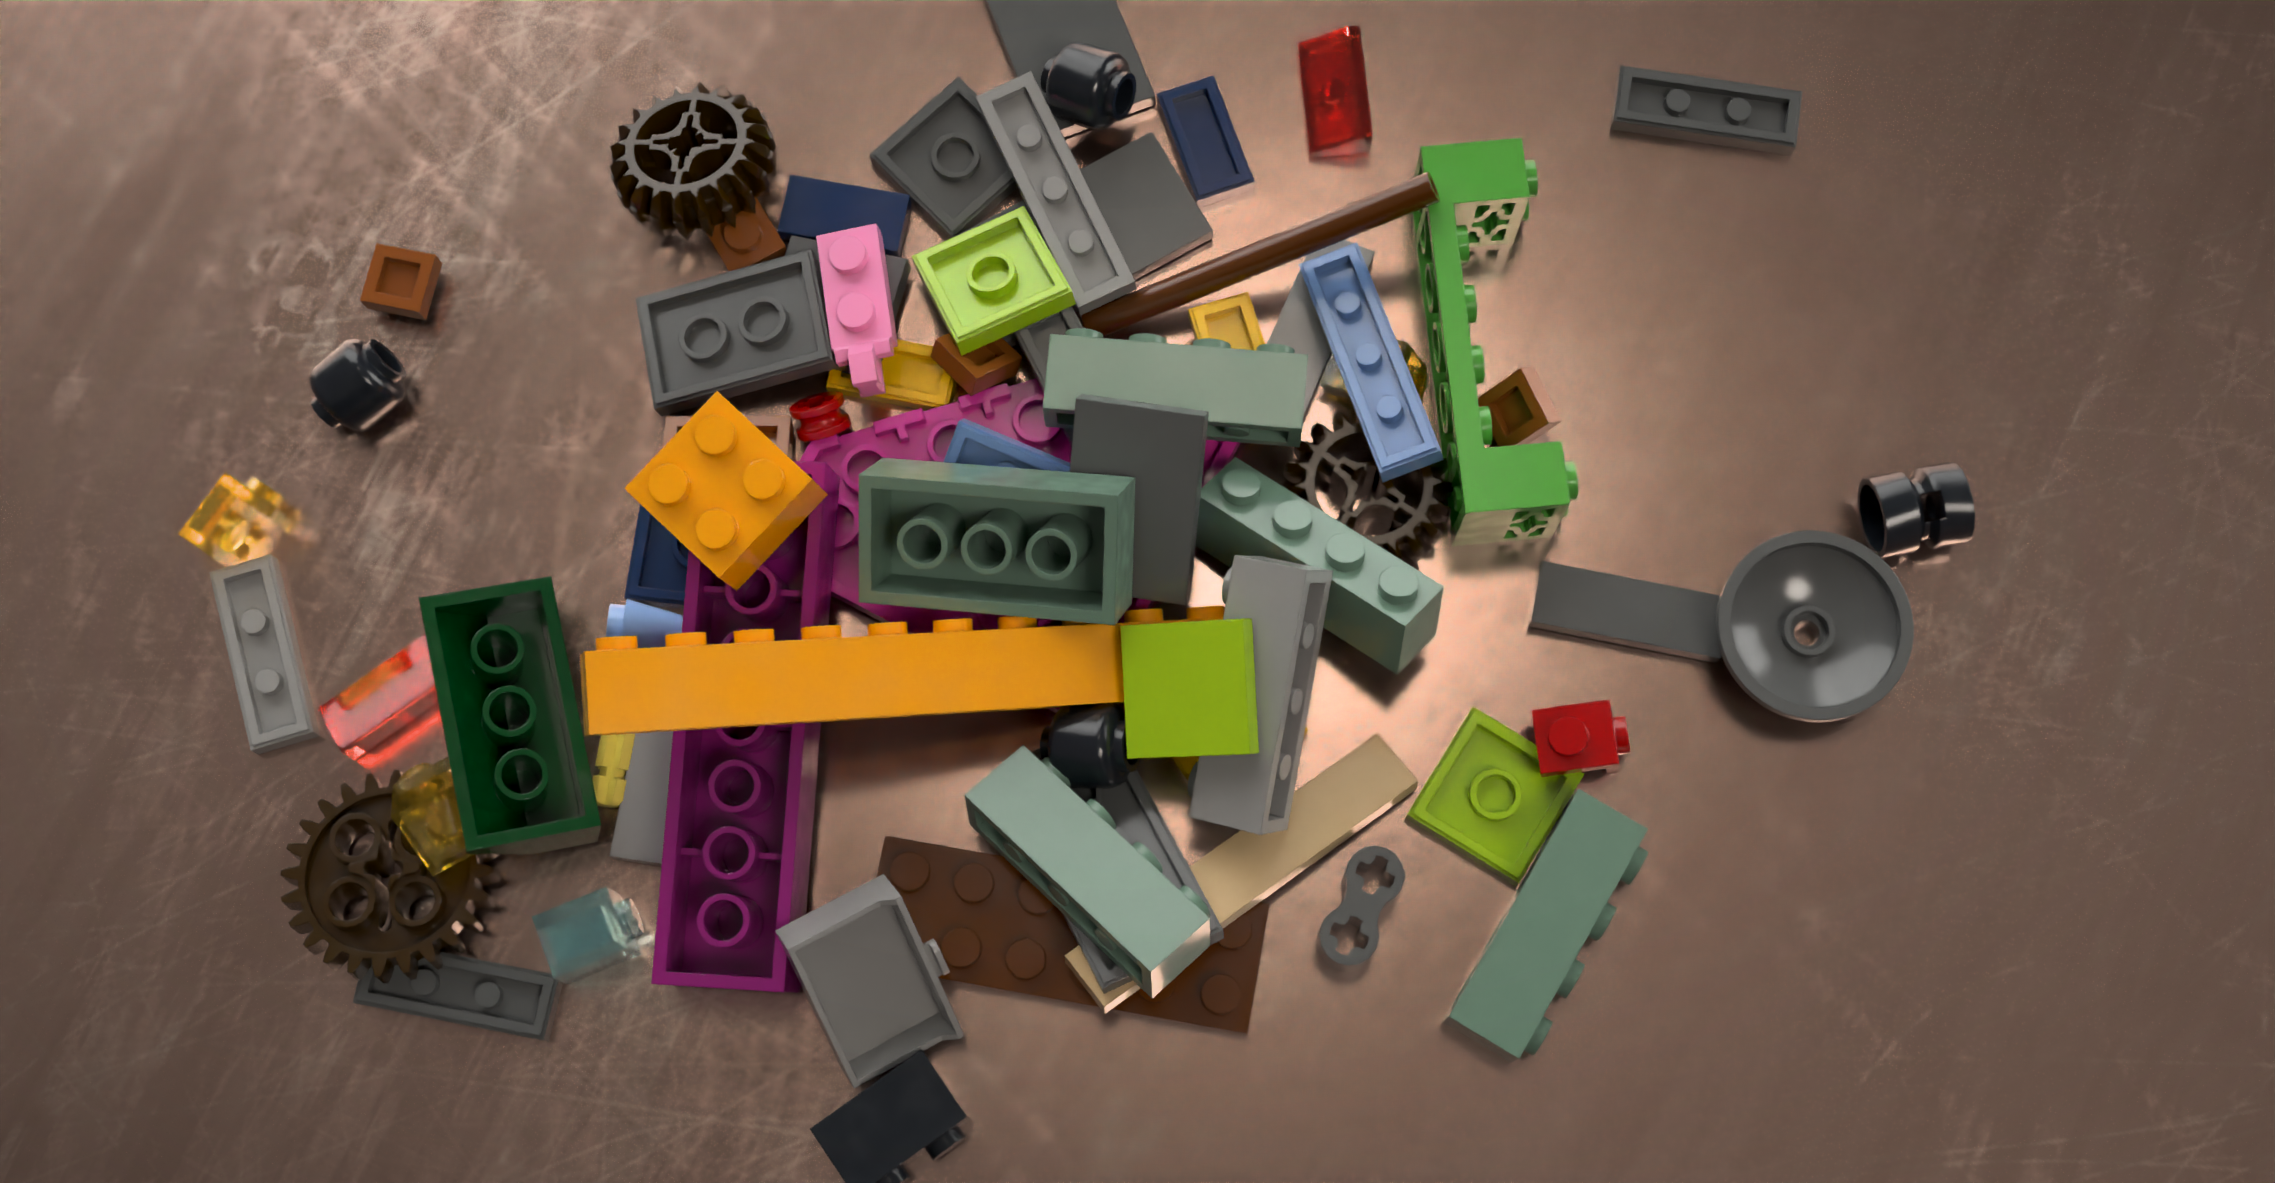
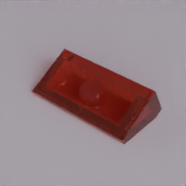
M1360 25L1345 26L1298 42L1297 51L1309 158L1370 153L1373 129Z
M425 634L318 707L330 734L344 755L356 760L438 703Z

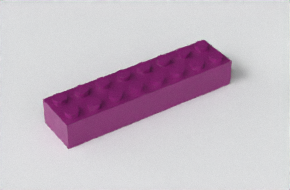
M793 461L828 495L737 591L719 579L689 550L682 633L706 632L708 645L734 643L733 631L774 629L775 641L801 640V628L829 625L840 477L826 462ZM821 722L673 731L651 984L800 993V982L775 930L806 915Z

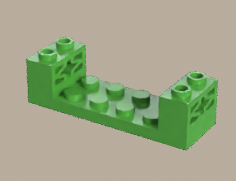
M1522 137L1421 146L1414 177L1429 172L1440 198V202L1413 212L1412 221L1439 445L1443 458L1447 459L1448 465L1443 478L1451 482V487H1453L1451 497L1446 498L1447 506L1451 508L1448 519L1451 545L1462 546L1552 538L1562 518L1568 515L1570 500H1576L1578 497V476L1574 461L1565 462L1562 441L1485 448V445L1492 444L1491 413L1488 406L1479 407L1477 384L1484 383L1485 378L1484 356L1481 345L1471 346L1469 324L1476 323L1477 320L1476 293L1474 285L1463 284L1462 263L1469 262V247L1514 243L1521 221H1528L1529 198L1537 196L1538 177L1534 159L1525 160Z

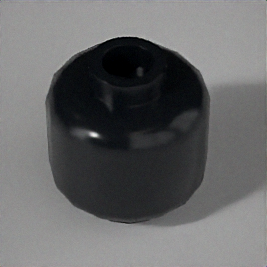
M1074 42L1065 46L1056 57H1052L1046 62L1041 75V89L1046 93V102L1057 119L1099 131L1108 129L1116 121H1122L1128 115L1136 95V79L1130 73L1129 65L1121 54L1087 43Z
M348 339L341 343L312 370L309 382L315 398L311 400V406L315 413L332 428L338 429L343 425L354 431H368L402 402L405 396V387L402 380L407 375L405 368L399 359L381 342L375 339H370L367 343L359 339Z
M1114 703L1062 706L1054 715L1051 726L1045 727L1041 734L1040 753L1042 759L1044 757L1049 758L1052 766L1069 779L1070 788L1110 789L1120 786L1130 772L1136 771L1140 764L1141 758L1127 759L1125 710Z

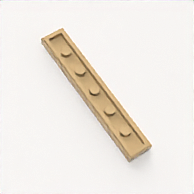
M1376 733L1294 792L1287 830L1263 835L1240 830L1189 866L1222 928L1228 926L1415 791L1418 779L1381 736ZM1078 945L1065 955V963L1104 1014L1140 989L1134 981H1131L1103 994L1080 946Z

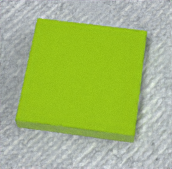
M1025 206L912 256L916 270L961 356L1076 304L1072 289Z
M1252 618L1120 626L1127 759L1259 753Z
M1472 707L1405 818L1517 886L1583 778L1584 773L1541 777L1536 744L1475 707Z

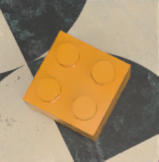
M718 391L710 397L624 488L719 579L736 591L828 495Z

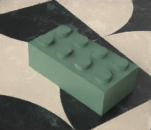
M881 458L859 474V603L1115 625L1132 604L1136 477Z

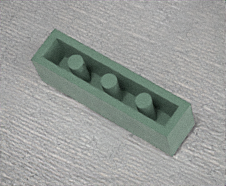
M1086 328L1069 329L1065 332V335L1050 334L1043 398L1045 426L1073 429L1076 398L1081 394L1209 411L1206 440L1300 447L1308 354H1296L1295 350L1290 346L1272 343L1259 345L1256 350L1234 349L1226 341L1211 338L1195 340L1193 345L1167 343V339L1149 333L1133 334L1129 337V340L1103 338V334L1096 330Z
M1236 457L1201 488L1196 537L1197 547L1230 568L1233 565L1234 555L1264 556L1333 570L1323 627L1398 675L1436 636L1444 591L1443 585Z
M1022 745L964 795L969 824L1153 999L1210 946V911L1207 905L1188 886L1183 885L1178 889L1162 874L1163 869L1160 862L1145 845L1140 842H1135L1131 845L1116 831V824L1113 818L1101 804L1093 799L1084 802L1070 789L1069 779L1052 766L1048 757H1044L1040 761Z
M1578 789L1571 796L1442 1022L1510 1063L1518 1060L1523 1051L1534 1056L1553 1024V1021L1544 1017V1014L1555 994L1566 999L1585 967L1584 963L1576 959L1588 937L1597 942L1599 941L1617 910V907L1608 903L1619 881L1630 885L1642 867L1649 851L1639 845L1648 828Z

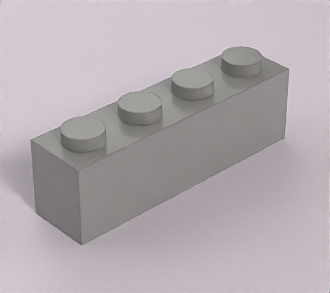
M1234 555L1233 565L1227 571L1222 584V600L1225 604L1223 620L1252 618L1259 753L1199 756V760L1193 766L1188 779V794L1192 798L1189 817L1258 835L1287 830L1333 570L1264 556Z

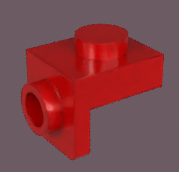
M1610 699L1531 710L1541 777L1606 769V773L1620 772L1618 755L1631 754L1625 715L1612 717Z

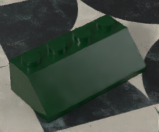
M547 576L419 597L466 854H537L597 842L601 821L552 577Z

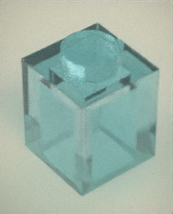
M607 886L532 916L552 976L563 983L571 984L642 955L636 937L644 934V928L634 902L630 897L622 900L620 894Z

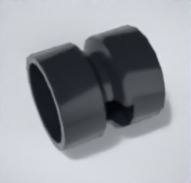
M1950 461L1918 467L1912 472L1910 479L1904 473L1897 471L1865 477L1859 483L1857 506L1863 536L1868 548L1882 559L1914 553L1919 549L1921 541L1927 547L1936 549L1967 543L1972 539L1975 529L1973 497L1963 470L1955 462Z

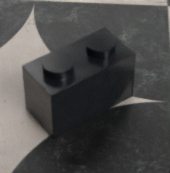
M921 1049L814 1125L810 1130L845 1183H905L911 1177L905 1169L907 1165L926 1152L934 1161L950 1151L966 1138L960 1127L972 1119L929 1055Z

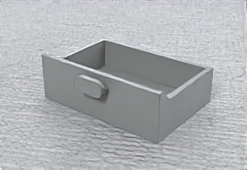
M884 874L775 930L834 1055L854 1089L906 1061L921 1049L924 1051L942 1040H957L965 1036L938 978L950 972L945 959L934 939L922 943L902 896Z

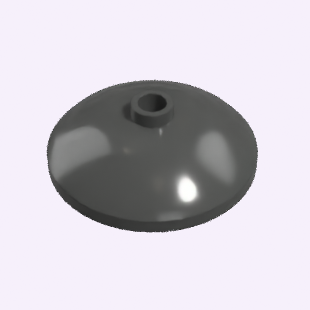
M1804 530L1773 537L1755 547L1742 558L1732 570L1722 588L1716 611V634L1725 665L1738 685L1751 698L1781 716L1804 722L1821 723L1855 716L1875 705L1893 689L1904 673L1910 659L1914 639V621L1910 602L1903 585L1890 566L1880 556L1849 537L1826 531ZM1803 626L1808 628L1813 634V644L1803 645L1799 643L1794 636L1795 627Z

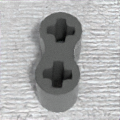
M1377 845L1363 847L1353 854L1343 871L1341 881L1343 897L1341 904L1326 916L1316 938L1318 955L1333 970L1342 972L1355 971L1365 965L1377 949L1379 941L1377 925L1379 914L1394 901L1402 889L1405 879L1402 862L1397 854L1388 848ZM1372 864L1383 869L1381 880L1389 884V888L1379 886L1374 894L1362 890L1364 878L1356 874V870L1366 873ZM1346 924H1351L1358 928L1356 939L1364 944V948L1353 947L1348 955H1344L1336 951L1338 939L1330 935V930L1341 932Z

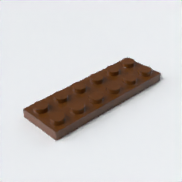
M885 835L877 877L884 874L902 896L922 943L931 939L936 941L950 971L944 976H939V980L1101 1009L1065 963V955L1077 947L1078 944L1062 912L1003 856ZM1259 902L1223 928L1224 939L1210 945L1153 999L1140 988L1110 1011L1247 1036L1270 903Z

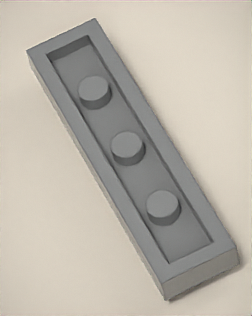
M1032 72L1025 73L976 96L978 107L1036 226L1072 289L1076 302L1075 305L1080 316L1136 290L1135 280Z

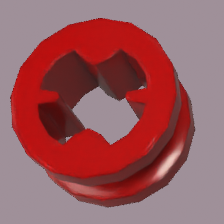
M828 391L801 399L789 407L792 419L800 421V426L796 429V434L800 441L824 439L843 432L850 427L852 423L849 414L842 413L840 407L845 403L842 392Z

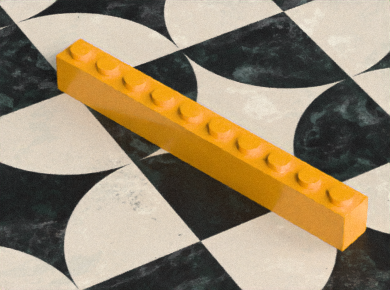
M1223 605L1186 608L1187 619L1163 620V609L1129 610L1124 613L1125 623H1116L1115 625L1061 620L1062 626L1037 627V618L1007 616L997 618L998 629L973 630V620L970 618L933 621V633L908 634L907 622H885L868 624V636L842 637L841 625L811 626L801 628V640L775 641L774 629H749L733 631L734 643L708 645L706 632L675 633L665 635V647L638 648L637 636L596 638V650L584 651L580 654L584 737L1057 708L1070 705L1102 703L1122 704L1124 703L1120 626L1223 620L1225 607Z

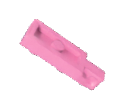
M875 223L818 235L816 239L831 350L835 354L836 364L839 367L849 365L852 385L859 389L861 398L886 393L881 358L894 356L893 347L898 346L882 233Z

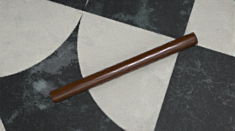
M1429 172L1413 177L1123 295L1081 315L1084 328L1096 330L1102 333L1103 337L1411 214L1440 202L1436 185Z

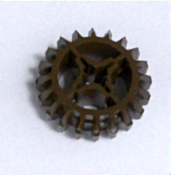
M699 82L692 93H684L679 87L675 86L673 96L664 100L653 95L652 107L648 110L633 108L634 124L618 126L619 142L610 146L611 160L613 162L609 166L611 170L610 175L623 207L628 209L630 214L634 215L635 219L642 224L644 229L654 226L655 230L659 231L664 238L676 229L687 241L696 229H703L712 237L715 225L723 222L736 228V215L741 211L756 214L755 197L770 196L769 179L777 176V162L775 160L777 145L765 116L760 113L758 107L752 106V103L746 99L743 93L733 96L724 85L716 88L711 93L701 82Z
M1339 411L1333 415L1332 424L1334 432L1318 422L1314 424L1310 433L1314 444L1301 440L1300 447H1294V454L1299 461L1287 462L1285 465L1284 477L1293 482V484H1289L1285 488L1323 511L1315 490L1316 478L1318 475L1330 481L1329 489L1334 491L1343 503L1336 520L1354 531L1361 524L1368 521H1378L1389 528L1396 524L1400 528L1392 532L1364 537L1401 560L1400 551L1415 562L1422 559L1425 551L1420 540L1436 544L1440 538L1441 531L1434 522H1447L1451 513V508L1440 501L1451 497L1453 492L1451 482L1439 479L1448 469L1447 459L1443 458L1444 460L1409 472L1417 490V510L1404 502L1406 496L1394 487L1392 480L1382 482L1380 477L1376 498L1374 499L1371 494L1370 501L1361 500L1353 511L1358 488L1357 484L1363 490L1364 483L1373 484L1379 475L1374 459L1367 462H1355L1345 456L1340 460L1336 458L1341 454L1354 450H1370L1359 420L1357 418L1356 424H1350L1347 416Z

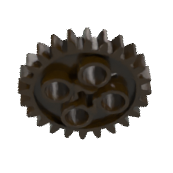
M394 770L388 787H383L372 773L366 775L365 792L357 794L346 783L340 785L343 803L336 807L329 801L321 798L317 803L325 818L320 823L304 819L299 822L302 829L310 836L308 842L289 843L286 847L291 854L300 860L299 866L285 868L280 873L288 883L298 886L297 889L281 897L282 903L290 910L300 911L288 922L290 927L298 934L309 933L303 945L314 955L326 950L323 962L334 971H337L348 961L347 972L356 980L361 981L371 965L375 977L382 983H389L395 965H399L402 972L410 980L416 979L418 960L423 958L437 970L443 968L440 949L448 945L453 950L462 954L466 949L458 935L461 930L465 928L475 932H482L484 929L473 913L475 908L487 909L495 907L496 902L489 894L482 890V886L500 882L501 876L495 868L483 864L493 860L500 854H466L457 802L455 803V791L448 782L439 786L434 792L433 781L426 773L421 772L411 788H409L407 778L400 770ZM395 821H401L397 827L393 845L390 837L391 825ZM432 832L440 833L439 843L433 851L426 855H414L415 844L422 836ZM366 833H374L375 838L368 851L358 856H349L350 846L357 837ZM395 863L402 869L401 874H393ZM390 877L388 889L381 883V878ZM425 895H434L435 902L433 908L426 916L416 920L408 919L409 908L416 899ZM358 896H368L367 908L362 915L353 920H343L344 908L350 900ZM390 910L393 916L392 926L390 930L383 932L382 928L386 924Z

